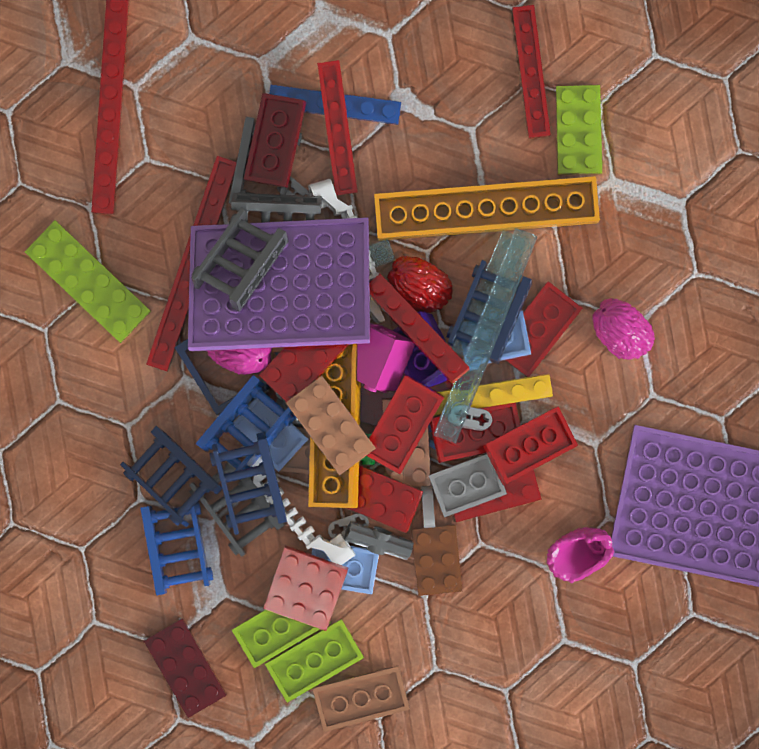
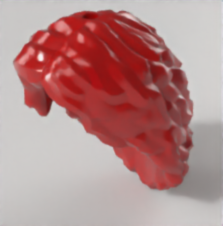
M401 256L392 263V270L388 273L387 280L415 311L432 313L441 310L452 299V282L448 275L435 265L421 258Z

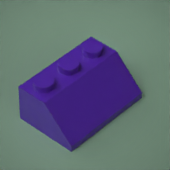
M418 312V314L446 342L433 315L429 313ZM399 327L393 329V331L408 338ZM415 345L404 373L427 387L448 380Z

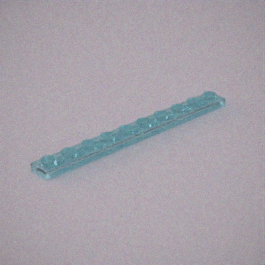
M515 228L463 359L470 370L453 384L434 432V436L455 444L458 440L537 240L535 234Z

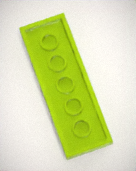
M56 220L25 251L33 261L120 343L151 312Z

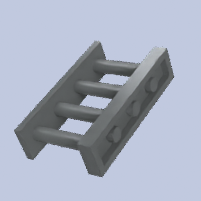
M245 118L229 199L230 205L233 193L255 194L246 192V189H243L246 181L244 180V175L256 125L255 118ZM302 133L299 134L297 146L301 144ZM281 187L280 195H286L288 188Z
M233 193L231 210L239 211L241 208L245 209L247 219L249 211H259L261 213V223L270 222L271 212H282L283 222L292 221L293 213H304L306 220H314L315 214H321L322 196Z
M243 208L231 217L229 226L201 265L194 269L191 277L194 287L198 290L206 282L228 294L232 308L238 312L241 311L289 242L286 231L280 228L270 235L248 223L247 215ZM242 229L266 242V246L262 251L257 252L235 240V238ZM228 247L253 259L254 263L250 269H244L223 258L222 256ZM217 264L240 276L242 280L238 286L232 287L210 275V273Z
M229 462L223 468L224 474L236 470ZM219 473L212 476L218 483L221 482ZM248 477L241 479L238 482L239 485L229 491V493L234 494L258 487L253 483V479ZM195 482L189 484L191 495L198 489ZM204 495L200 498L202 504L231 543L228 544L235 555L240 554L241 557L246 554L243 547L263 532L274 527L279 530L286 525L285 523L279 524L277 517L267 516L264 518L265 521L237 541L230 531L231 528H228L227 521L224 523L217 514V511L227 505L225 496L212 505ZM265 496L253 498L251 500L252 503L236 515L270 507V503L266 501Z

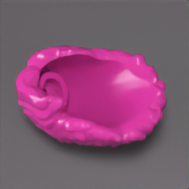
M613 298L605 299L601 302L599 309L593 313L592 320L596 336L601 340L602 344L606 345L607 349L618 359H639L640 356L647 354V351L652 349L655 340L650 322L627 302Z
M272 348L207 350L208 356L216 364L222 366V368L237 374L247 375L260 373L271 363Z
M583 527L575 529L563 535L547 550L546 563L554 577H558L563 581H569L570 583L582 580L604 567L614 554L612 539L605 530L599 528Z

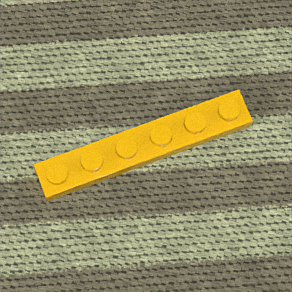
M550 374L437 391V393L445 397L435 415L450 413L458 405L484 408L553 397Z

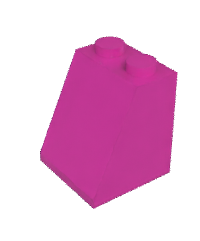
M370 323V343L357 344V381L365 384L364 388L372 392L377 390L383 393L396 391L415 344L409 338L381 324Z

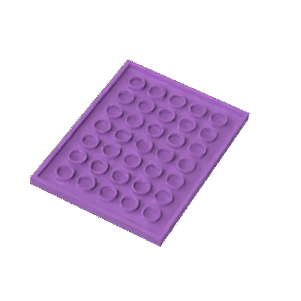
M368 218L250 223L270 235L280 228L286 231L289 242L240 312L232 308L228 294L206 282L198 290L194 287L191 278L194 269L201 265L229 224L191 226L188 319L189 351L370 343ZM242 229L235 238V240L257 252L262 251L266 246V242ZM228 247L222 256L244 269H250L254 263L253 259L231 247ZM217 264L210 273V275L232 287L238 286L242 280L240 276Z
M634 425L611 535L612 548L614 549L613 557L759 587V450Z

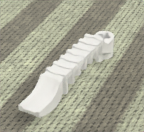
M331 179L308 185L310 196H322V208L328 207L333 211L334 216L341 215L342 219L357 218L352 212V205L348 206L337 199ZM370 250L369 282L379 275L375 269V262L370 257ZM370 297V316L378 324L385 321L380 307Z
M261 456L252 467L258 466L259 463L263 462ZM260 474L254 476L253 483L258 488L263 487L264 484L261 480H263L266 477V475L262 476ZM279 487L281 495L284 494L282 488ZM264 495L266 501L273 504L272 496L267 497V495ZM288 498L282 500L284 508L291 504ZM295 507L288 512L285 509L290 529L297 533L300 541L303 540L307 549L323 550L333 563L339 565L344 564L356 555L341 534H338L330 541L324 539L320 534L314 537L312 533L315 530L312 526L305 530L301 528L307 522L303 516L296 521L293 519L298 514Z

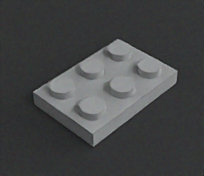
M487 454L429 475L444 517L507 494Z

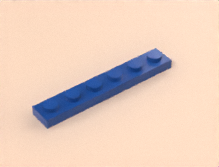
M270 85L269 94L305 100L306 107L304 113L324 115L321 91ZM345 95L347 117L349 119L399 124L401 102Z

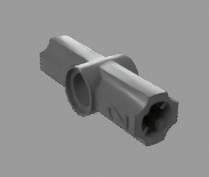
M352 521L348 524L344 537L345 541L366 547L368 551L374 554H388L404 560H408L414 544L411 540L392 535L390 531L376 526L370 528Z

